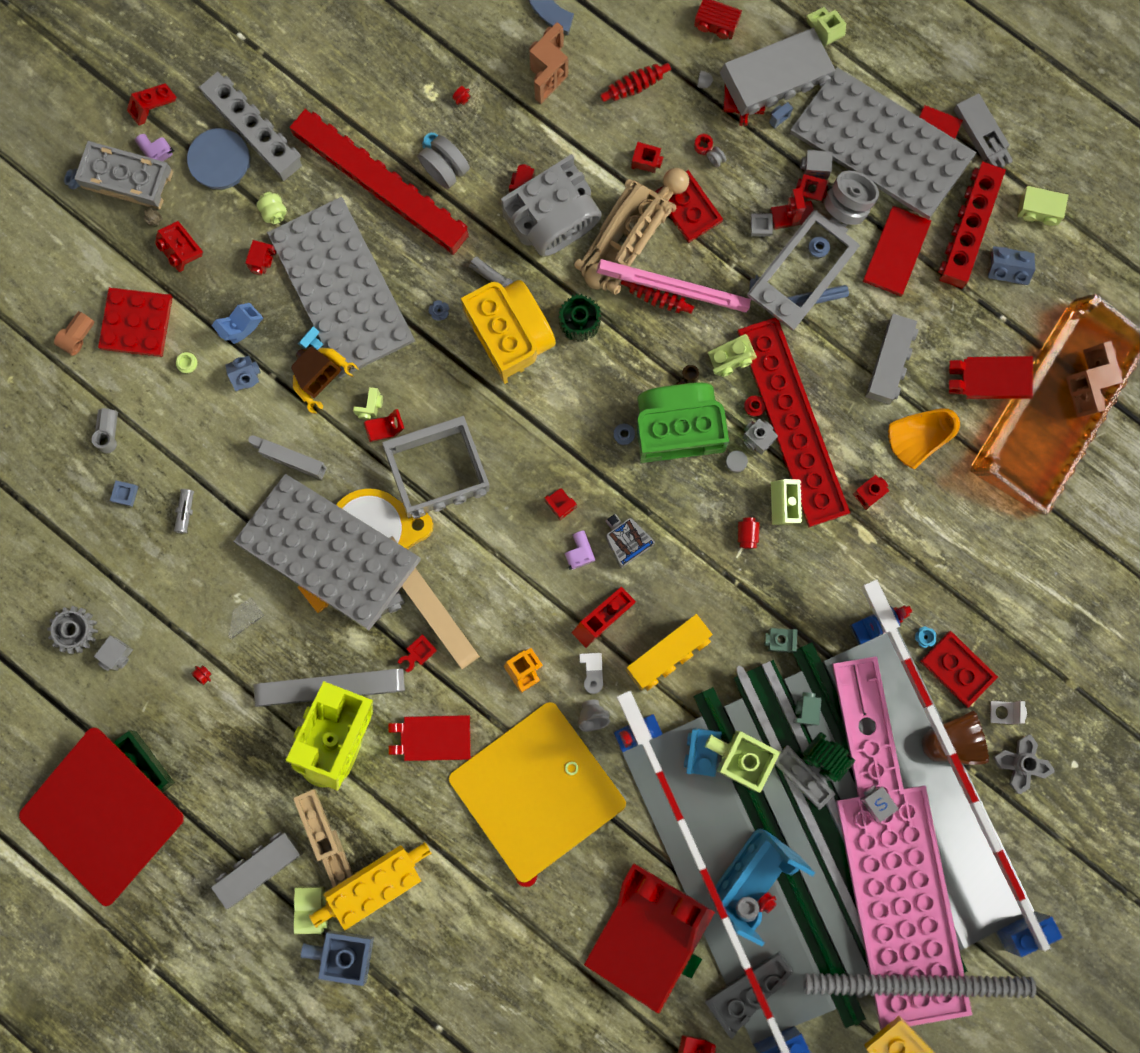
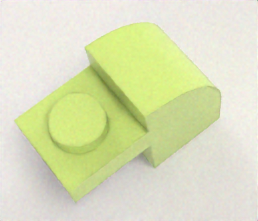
M823 7L807 15V23L811 28L815 29L823 46H827L845 36L846 23L836 10L829 13Z

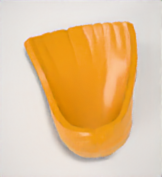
M948 408L934 409L898 419L890 423L888 429V438L892 451L904 465L916 469L931 454L957 435L960 429V420L958 415Z

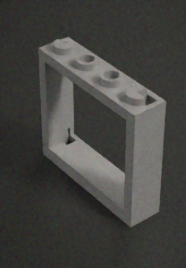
M464 416L382 442L408 518L413 517L417 519L423 517L426 512L432 510L438 512L445 509L447 505L453 503L454 505H459L466 502L468 498H480L485 496L486 492H489L490 485ZM461 432L480 484L411 507L393 454Z

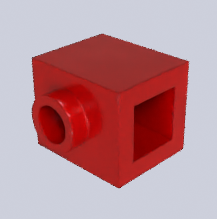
M875 474L860 486L853 495L864 509L867 510L890 490L887 488V482Z

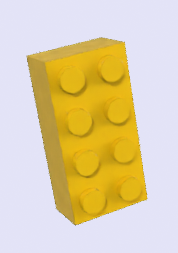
M695 614L630 664L625 671L640 691L644 688L649 691L659 683L657 678L661 675L666 678L677 669L674 665L678 662L683 665L694 656L692 651L696 648L698 651H701L711 643L709 638L713 634L700 617Z

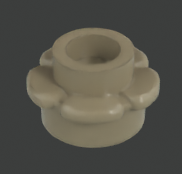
M153 207L147 210L144 209V220L151 226L154 224L159 226V222L163 219L160 213Z

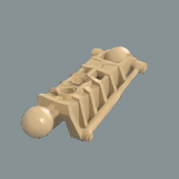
M676 167L668 170L663 177L664 187L658 194L637 181L628 179L625 182V190L604 221L599 234L582 260L578 259L574 263V267L582 272L581 274L585 278L586 284L591 289L609 290L614 295L621 291L620 279L597 273L599 261L603 259L631 266L637 255H640L651 236L656 232V228L666 221L665 218L671 212L676 210V205L670 202L669 199L673 194L683 193L689 185V176L683 169ZM624 235L627 239L621 246L618 244V241ZM594 250H596L597 252H596V253L592 256V258L589 260V258H590V256L592 255V253L594 252Z

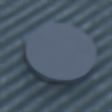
M221 128L211 129L200 134L192 142L187 154V163L196 181L210 189L223 190L231 188L240 182V179L245 175L250 166V153L244 140L235 132Z

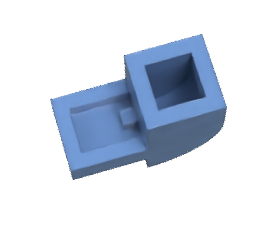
M251 303L236 306L229 317L216 319L211 326L225 341L230 340L235 344L253 332L263 317Z

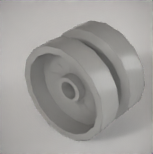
M438 135L431 142L432 149L424 148L417 157L428 174L439 185L448 190L457 182L456 176L462 177L470 170V166L456 146L444 136Z
M848 170L837 176L833 187L825 197L824 203L828 212L838 221L857 225L861 224L870 213V209L878 200L879 191L875 183L866 175Z

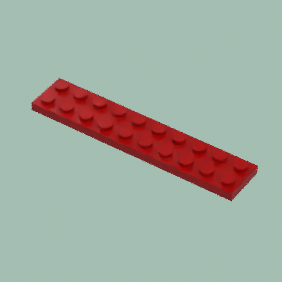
M772 318L738 329L739 337L744 334L748 335L757 356L749 366L760 396L763 399L770 424L773 427V431L778 435L776 440L791 480L801 481L800 489L802 491L800 492V498L802 500L800 502L802 504L800 506L802 507L808 527L810 528L849 515L848 505L779 320Z

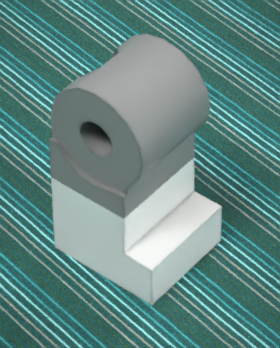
M602 653L580 654V663H586L587 677L584 681V688L588 693L596 694L603 687Z

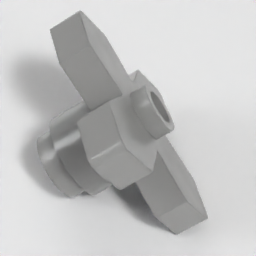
M1026 735L1017 741L1016 754L1002 750L993 756V760L1000 769L1013 770L1009 784L1016 794H1022L1030 788L1031 775L1045 779L1055 772L1048 760L1038 759L1035 756L1038 744L1032 735Z

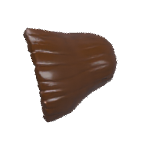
M971 711L958 719L943 724L961 764L980 765L989 762L986 738L975 711ZM933 728L930 729L922 739V748L925 755L936 762H949Z

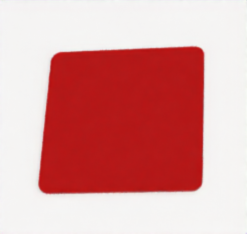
M96 727L90 728L19 813L21 822L103 906H110L184 821L182 812Z

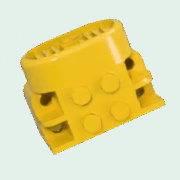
M516 280L505 287L498 282H491L461 298L464 314L504 385L508 383V377L517 372H524V368L532 365L538 355L556 345V340L549 323L522 280Z

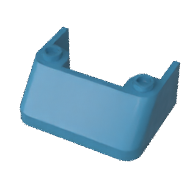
M763 829L754 831L715 886L736 934L760 946H763L765 942L755 929L762 921V912H759L753 921H742L736 914L738 901L744 897H750L757 902L768 892L782 871L788 875H793L800 869L811 876L815 874L799 854Z

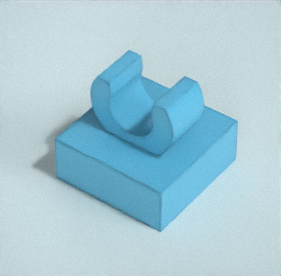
M311 327L297 343L303 349L310 345L318 350L323 345L321 341L315 338L319 331L314 327Z

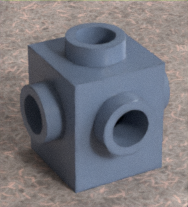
M250 356L238 357L233 362L226 364L227 375L235 391L251 388L256 383H259L258 374L261 372L257 362H252Z

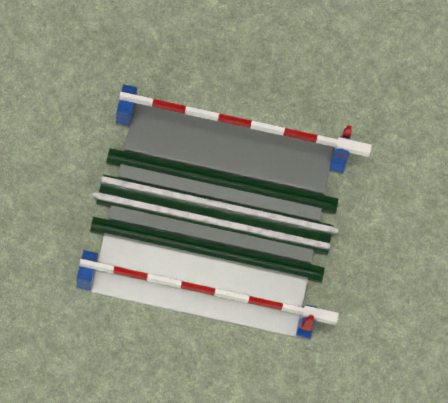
M877 580L861 587L873 614L849 626L858 646L823 662L813 643L798 648L792 654L801 672L786 679H782L774 660L748 672H745L743 667L737 666V676L732 679L742 699L722 707L714 687L693 696L702 717L662 734L654 714L642 717L631 691L617 696V700L629 725L613 732L685 894L715 911L704 932V936L726 985L746 974L761 1007L745 1024V1028L757 1053H810L802 1033L795 1026L835 1009L845 1028L853 1025L857 1026L860 1024L859 1022L866 1019L857 997H863V993L860 995H856V993H853V995L848 993L846 995L841 993L838 995L834 993L831 995L827 993L820 995V992H817L816 995H813L810 992L809 995H806L803 988L805 973H809V976H812L813 973H816L817 976L820 973H823L824 976L827 973H830L831 976L834 974H838V976H841V974H845V976H848V974L853 976L856 974L860 976L863 974L870 975L836 803L837 800L858 797L853 769L851 766L839 782L833 783L819 774L821 771L819 768L809 766L835 793L819 810L775 764L761 793L755 792L717 771L715 777L694 773L687 774V768H684L685 755H689L690 746H687L688 733H692L694 728L722 732L721 740L729 743L735 732L741 731L779 752L788 745L802 759L806 748L819 732H823L827 735L826 740L839 743L849 752L832 667L834 663L877 656L903 789L926 785L959 950H963L996 933L1004 951L1022 958L1039 949L1046 951L1050 949L1049 944L1063 938L1052 916L1034 911L967 770L959 760L945 731L939 712L898 630L903 619L909 617L910 613L913 612L910 605L892 608ZM802 692L815 693L816 698H822L820 721L817 726L794 723V719L799 718V714L795 712L796 702L800 701ZM867 717L861 719L859 722L860 732L864 735H871L875 730L874 721ZM933 728L949 762H936L925 755L922 748V739L930 729ZM721 755L718 756L717 768L722 760ZM757 829L769 832L791 848L815 872L814 876H811L800 869L793 875H788L782 871L768 890L772 896L776 897L775 903L777 905L769 913L762 912V921L755 929L765 942L763 946L736 934L715 888L718 881ZM780 951L792 968L793 973L766 1000L752 969ZM961 957L962 967H963V971H964V973H965V972H967L968 970H967V968H966V966H965V964H964V962H963V959H962V957Z

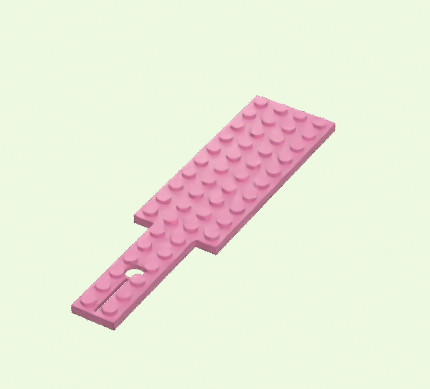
M877 656L834 663L832 667L849 754L851 758L853 757L856 760L852 765L858 795V797L837 800L836 803L869 974H873L875 977L877 974H881L882 977L885 974H888L889 977L892 974H895L896 977L898 975H903V977L906 975H910V977L913 975L918 977L920 975L925 977L928 975L932 977L938 975L940 978L942 975H945L947 978L949 975H952L954 978L959 975L963 978L964 971L926 785L903 789ZM865 717L870 718L875 723V730L871 735H864L859 730V722ZM873 785L876 788L883 786L899 809L882 822H876L861 801V798L865 796L863 792ZM875 993L874 995L880 1030L898 1015L909 1026L972 1015L969 997H964V995L961 997H957V995L950 997L949 994L947 997H943L942 994L939 997H936L935 994L932 997H929L928 994L925 996L920 994L918 996L913 994L911 996L906 994L903 996L899 994L896 996H892V994L885 996L882 993L881 996H878Z

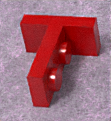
M802 188L793 189L791 196L788 197L787 205L771 207L770 213L772 214L774 230L802 225L813 212L812 201L804 202Z

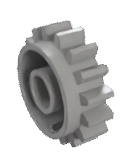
M72 606L71 610L64 607L62 613L56 612V617L50 619L51 627L47 628L48 631H51L48 639L55 641L52 646L60 647V652L65 653L68 651V654H74L75 650L78 653H82V647L90 648L88 642L96 640L92 637V634L98 633V630L93 629L97 621L90 620L93 615L86 613V609L80 608L78 610V607ZM75 625L76 631L71 635L69 633L70 627Z

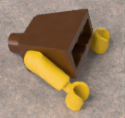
M309 347L307 350L300 349L296 353L297 360L291 367L294 373L293 389L304 402L308 403V411L317 413L313 408L314 404H317L320 409H323V404L320 401H314L311 397L315 399L342 371L341 366L350 377L354 376L349 373V369L355 367L359 370V368L354 363H347L345 361L346 358L331 348H319L316 350L314 347Z

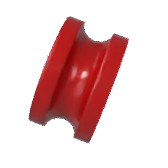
M700 134L696 137L694 149L698 154L707 155V152L712 150L713 139L710 135ZM700 142H708L707 148L700 147Z

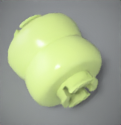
M264 193L257 202V209L261 212L262 219L266 223L278 224L284 220L287 209L282 204V199L278 194Z

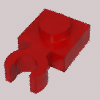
M422 634L407 648L410 654L402 656L398 663L402 664L404 661H409L410 666L405 670L409 673L414 669L417 661L420 665H423L438 650Z

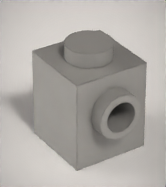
M110 635L94 657L99 660L98 665L103 669L118 671L119 668L122 669L129 660L127 657L133 649L117 637Z

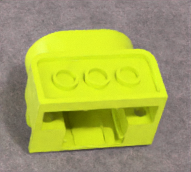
M323 681L312 706H308L303 715L305 721L302 727L298 726L295 731L294 739L296 740L287 756L286 762L291 763L293 770L301 773L312 785L323 788L329 787L338 791L342 782L349 775L360 750L363 736L372 718L373 700Z

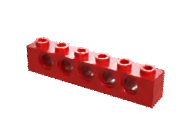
M983 161L978 168L975 167L970 177L973 180L972 185L967 187L964 198L967 199L966 203L961 205L957 215L960 217L959 223H955L951 235L954 236L953 241L948 243L945 254H947L946 261H942L938 273H941L939 281L961 289L968 283L1006 169ZM979 185L986 186L987 190L981 189ZM973 203L979 204L981 209L975 208ZM966 222H972L974 227H969ZM960 240L966 241L968 246H963ZM953 259L960 260L962 265L955 264Z

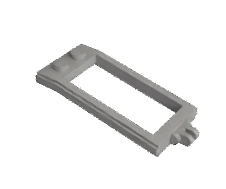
M813 210L747 293V296L786 325L787 328L794 331L859 248V243L846 234L848 231L846 226L848 224H841L833 217L828 220L818 211ZM817 222L847 245L848 248L800 308L770 285L768 281L812 225Z

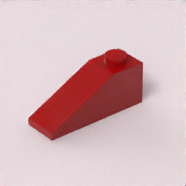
M621 586L585 617L571 633L587 648L630 609L636 601Z

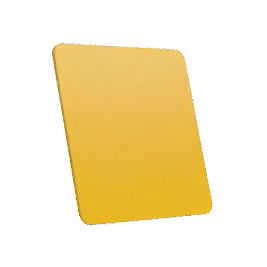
M552 702L542 705L472 757L471 760H468L453 771L449 777V782L520 882L530 881L626 807L625 798L557 705ZM569 762H575L578 765V772L574 775H569L565 770V766ZM570 764L567 769L570 773L576 771V766Z

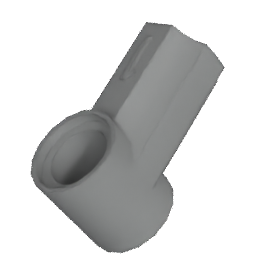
M107 408L98 409L96 430L92 435L93 445L106 454L113 452L117 446L115 433L118 417L116 410ZM104 438H108L107 443L105 445H101V441Z

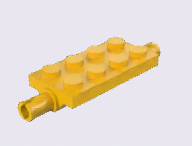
M423 842V844L410 852L405 851L402 845L324 893L323 895L327 900L326 905L313 914L308 915L315 928L331 917H337L345 931L420 883L421 879L414 867L417 862L432 854L427 844Z

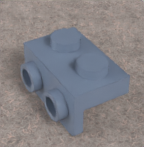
M993 246L988 278L1029 285L1035 272V253Z

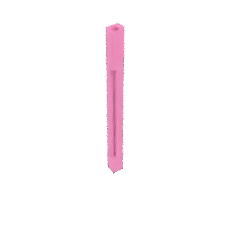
M603 259L599 261L597 266V273L742 312H747L750 308L751 299Z

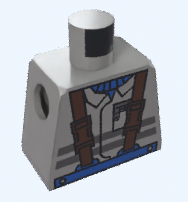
M614 514L606 520V523L612 530L606 535V540L620 568H623L654 546L655 541L632 518L622 523L619 517Z

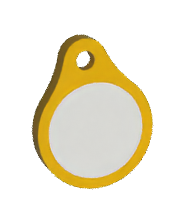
M371 488L356 490L343 497L336 504L388 538L393 536L397 543L406 549H410L417 543L427 539L433 532L434 524L427 512L423 517L417 519L413 517L408 518L403 503L382 490ZM415 520L424 522V527L419 531L412 528Z

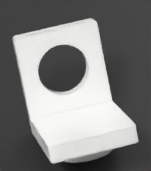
M1025 701L990 702V723H1025L1027 716ZM999 706L1005 707L1008 711V715L1004 719L996 716V709Z

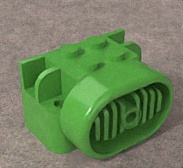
M697 382L663 386L646 390L638 395L637 439L640 449V463L725 452L729 444L725 410L723 405L716 401L714 387L711 384Z

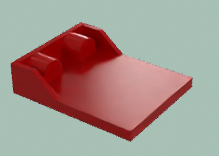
M633 863L622 883L617 907L584 965L659 1014L714 916L715 911Z

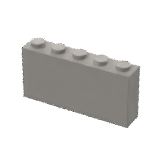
M811 28L726 62L720 71V75L742 116L747 113L752 115L764 106L772 107L781 99L789 100L798 92L806 93L815 85L820 84V86H823L831 81L830 77L836 70L815 29Z

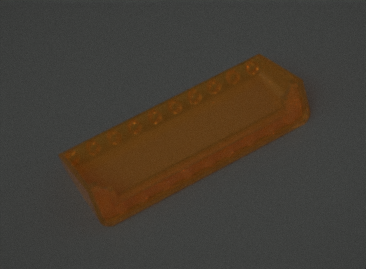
M1097 294L1073 300L1066 308L1033 363V399H1011L974 460L970 471L1038 514L1047 515L1051 512L1057 497L1064 491L1066 482L1075 473V467L1079 460L1085 456L1088 445L1095 439L1098 428L1105 422L1107 413L1117 402V396L1127 385L1129 376L1138 366L1140 359V328ZM1111 341L1116 350L1118 366L1122 370L1123 382L1100 389L1101 394L1105 398L1106 410L1077 417L1066 377L1088 370L1083 353L1084 349Z

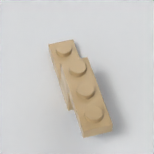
M313 789L294 797L293 800L317 861H323L332 887H335L351 877L353 872L336 830H331L317 792Z

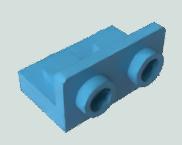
M694 728L692 733H688L687 746H690L689 755H685L684 768H687V774L716 776L719 754L705 748V744L710 735L721 740L722 732Z

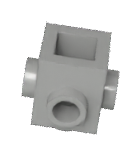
M758 419L755 423L751 421L744 428L746 432L743 436L744 444L752 451L755 449L760 455L778 437L773 431L772 425L765 420Z

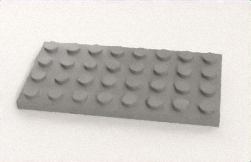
M837 67L834 74L830 77L831 81L823 85L791 128L790 134L817 151L833 152V161L850 171H857L866 175L875 183L878 189L929 220L975 157L976 152Z
M343 197L337 198L267 232L314 328L319 331L318 336L324 348L334 349L346 358L345 361L347 363H354L360 369L416 342ZM341 366L342 371L338 374L340 378L347 375ZM351 367L349 369V373H352L357 369L355 367Z
M287 474L282 477L233 541L236 545L368 631L421 560L416 554Z

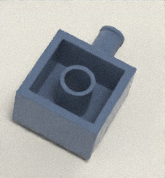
M330 930L326 932L323 947L304 943L301 950V958L320 960L321 966L318 979L364 986L367 983L374 937Z

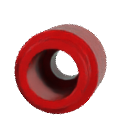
M745 517L743 521L738 522L739 548H757L760 522H755L756 518Z

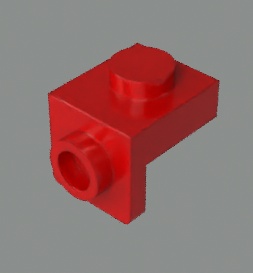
M682 1035L678 1053H716V1044L703 1038Z

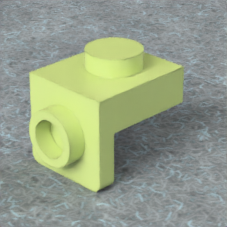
M369 387L366 408H353V412L359 419L370 420L371 417L377 418L378 408H381L383 403V396L380 395L378 388Z

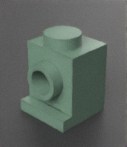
M770 628L769 632L765 633L764 645L768 646V651L796 652L798 629ZM778 636H783L785 638V642L783 644L778 642Z
M802 692L800 701L796 702L795 712L799 714V718H795L794 723L819 725L822 698H816L815 693Z

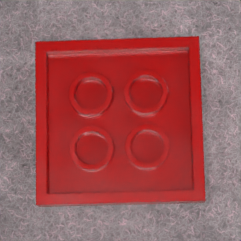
M109 287L98 348L107 351L163 357L173 297L169 294Z

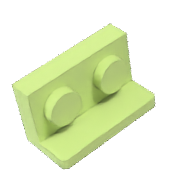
M746 334L708 352L714 367V374L721 375L722 377L732 374L733 369L739 366L744 368L751 365L752 360L757 358Z

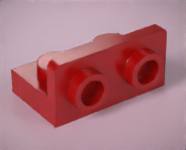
M179 221L157 230L156 247L166 255L170 265L175 267L178 272L184 270L185 264L202 257V249Z

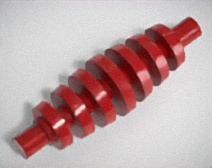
M669 63L662 66L653 64L652 69L650 66H646L644 71L641 68L637 69L636 73L631 71L629 72V77L627 75L622 77V82L618 79L615 81V86L610 84L608 91L600 94L602 102L609 99L617 101L619 100V95L624 99L627 98V93L629 96L635 95V91L639 94L642 92V87L646 90L649 88V83L652 86L656 83V79L658 81L662 80L663 74L671 71Z
M621 280L620 284L630 289L629 293L634 294L635 290L638 291L636 296L638 298L645 294V302L648 303L650 297H652L651 305L654 307L659 300L661 301L659 305L661 309L665 307V304H669L667 310L672 311L673 307H676L675 313L685 311L692 314L695 306L686 303V298L683 296L678 300L677 294H673L671 297L669 296L670 292L665 291V293H662V290L659 289L655 290L651 287Z

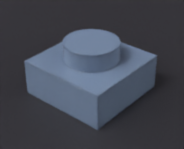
M787 102L783 106H777L771 112L772 115L769 123L774 129L791 116L793 107Z
M116 480L110 501L133 507L138 486Z

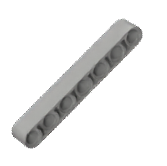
M403 669L253 684L255 707L314 701L323 681L361 696L405 691Z

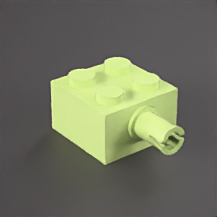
M736 731L729 743L710 735L705 744V748L722 756V760L716 770L717 772L758 793H761L780 754L779 751L741 731Z

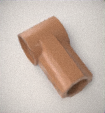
M78 311L67 328L58 332L54 339V345L72 356L76 355L83 346L84 337L95 322L84 313Z

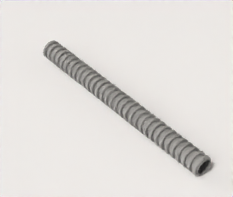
M805 973L803 977V988L806 995H809L810 992L813 995L820 992V995H824V993L828 995L832 993L835 995L839 993L842 995H846V993L849 995H853V993L860 995L863 993L864 996H867L870 993L871 996H874L877 993L878 996H881L884 993L885 996H889V994H892V996L897 994L900 996L904 994L907 996H911V994L914 996L919 994L925 996L928 994L929 997H932L935 994L936 997H939L942 994L943 997H947L949 994L950 997L955 995L957 997L962 995L964 997H969V995L972 997H976V995L979 997L984 995L991 997L992 995L994 998H997L1000 995L1001 998H1004L1007 995L1008 998H1012L1014 995L1015 998L1020 996L1022 998L1027 996L1034 998L1036 994L1035 980L1033 977L1026 979L1024 976H1021L1020 979L1017 976H1014L1013 979L1007 976L1005 979L1003 976L999 978L996 976H992V978L989 976L984 978L982 976L977 978L975 976H970V978L963 976L961 978V976L957 975L954 978L952 975H949L947 978L945 975H942L940 978L938 975L934 977L931 975L927 977L924 975H920V977L917 975L912 977L910 975L905 977L898 975L896 977L895 974H892L889 977L888 974H885L882 977L881 974H877L875 977L873 974L869 976L866 974L862 976L859 974L855 976L852 974H848V976H845V974H841V976L834 974L831 976L830 973H827L824 976L823 973H820L817 976L816 973H813L812 976H809V973Z

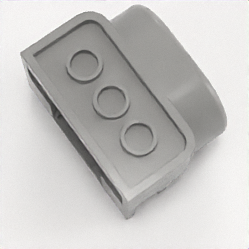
M572 154L501 198L503 217L522 244L526 246L533 245L540 256L555 254L581 238L597 225L602 216L600 209L591 198V189L585 181L584 174L579 172L574 165V156Z

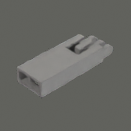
M980 94L958 103L954 108V112L959 119L963 120L962 125L983 161H987V163L999 166L1000 168L1005 166V162L1007 164L1012 163V157L1007 151L1010 145ZM983 136H989L988 144H991L992 148L988 147Z
M254 435L248 439L254 448L259 449L258 452L264 458L322 480L327 467L321 461Z

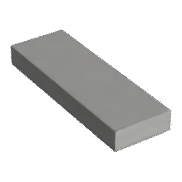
M788 745L780 752L775 765L820 810L835 793Z

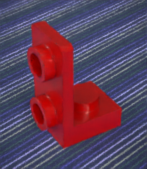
M161 84L132 93L127 112L139 126L146 123L150 109L175 102L177 97L167 84Z

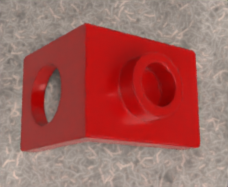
M395 409L387 417L363 422L370 442L396 437L404 429L398 409ZM394 418L397 420V427L395 426Z

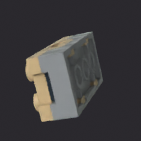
M88 141L74 179L83 189L161 210L164 201L161 194L167 182L171 181L173 171L167 162Z

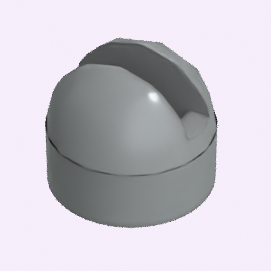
M700 71L697 87L708 88L713 82V77L706 71Z

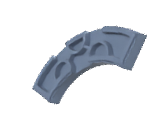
M528 0L536 15L538 14L548 26L553 27L558 22L563 26V33L569 34L574 13L564 10L553 0Z

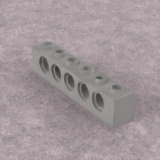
M217 71L199 86L204 97L273 171L285 181L302 166L299 159L301 155L294 147L290 149L287 146V140L280 132L276 134L272 130L274 126L267 118L263 120L259 116L261 113L254 104L249 105L246 102L247 98L241 90L236 91L233 88L234 84L226 75L223 77ZM229 94V97L222 99L224 95ZM237 109H243L240 113H235ZM251 123H257L254 127H248ZM270 137L268 141L262 142L263 138ZM279 151L284 152L281 156H275Z

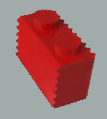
M702 0L695 17L694 26L702 32L709 31L721 39L729 38L732 40L740 21L742 10L715 0Z

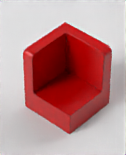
M562 488L558 489L551 496L547 495L544 497V501L560 521L577 508L576 502L569 498Z

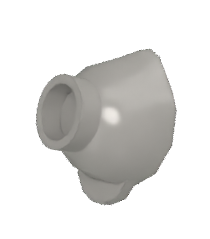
M588 700L582 704L583 709L578 719L579 728L582 731L599 730L610 723V713L600 706L598 700Z

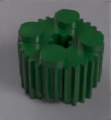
M578 294L576 296L572 295L570 299L568 298L567 301H564V305L562 304L559 309V325L562 333H565V337L573 341L577 339V342H579V340L584 341V339L587 341L588 338H592L597 334L601 324L600 306L597 303L595 304L594 300L591 301V298L583 296V294H580V296ZM580 315L583 320H578L577 316Z
M819 732L803 752L802 760L811 767L819 768L821 770L819 774L826 780H831L833 783L839 782L856 760L853 757H847L849 752L839 743L831 740L829 742L825 739L827 735Z

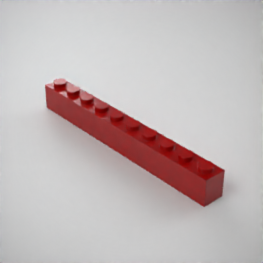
M304 109L290 126L294 137L452 255L457 252L469 237L468 227L464 222L459 219L457 221L454 220L445 208H438L429 196L425 195L423 197L418 193L419 191L411 183L407 185L402 181V177L398 173L388 171L383 162L378 159L376 161L372 159L368 151L362 147L360 149L356 147L348 136H341L332 124H325L322 118L314 111L310 113Z

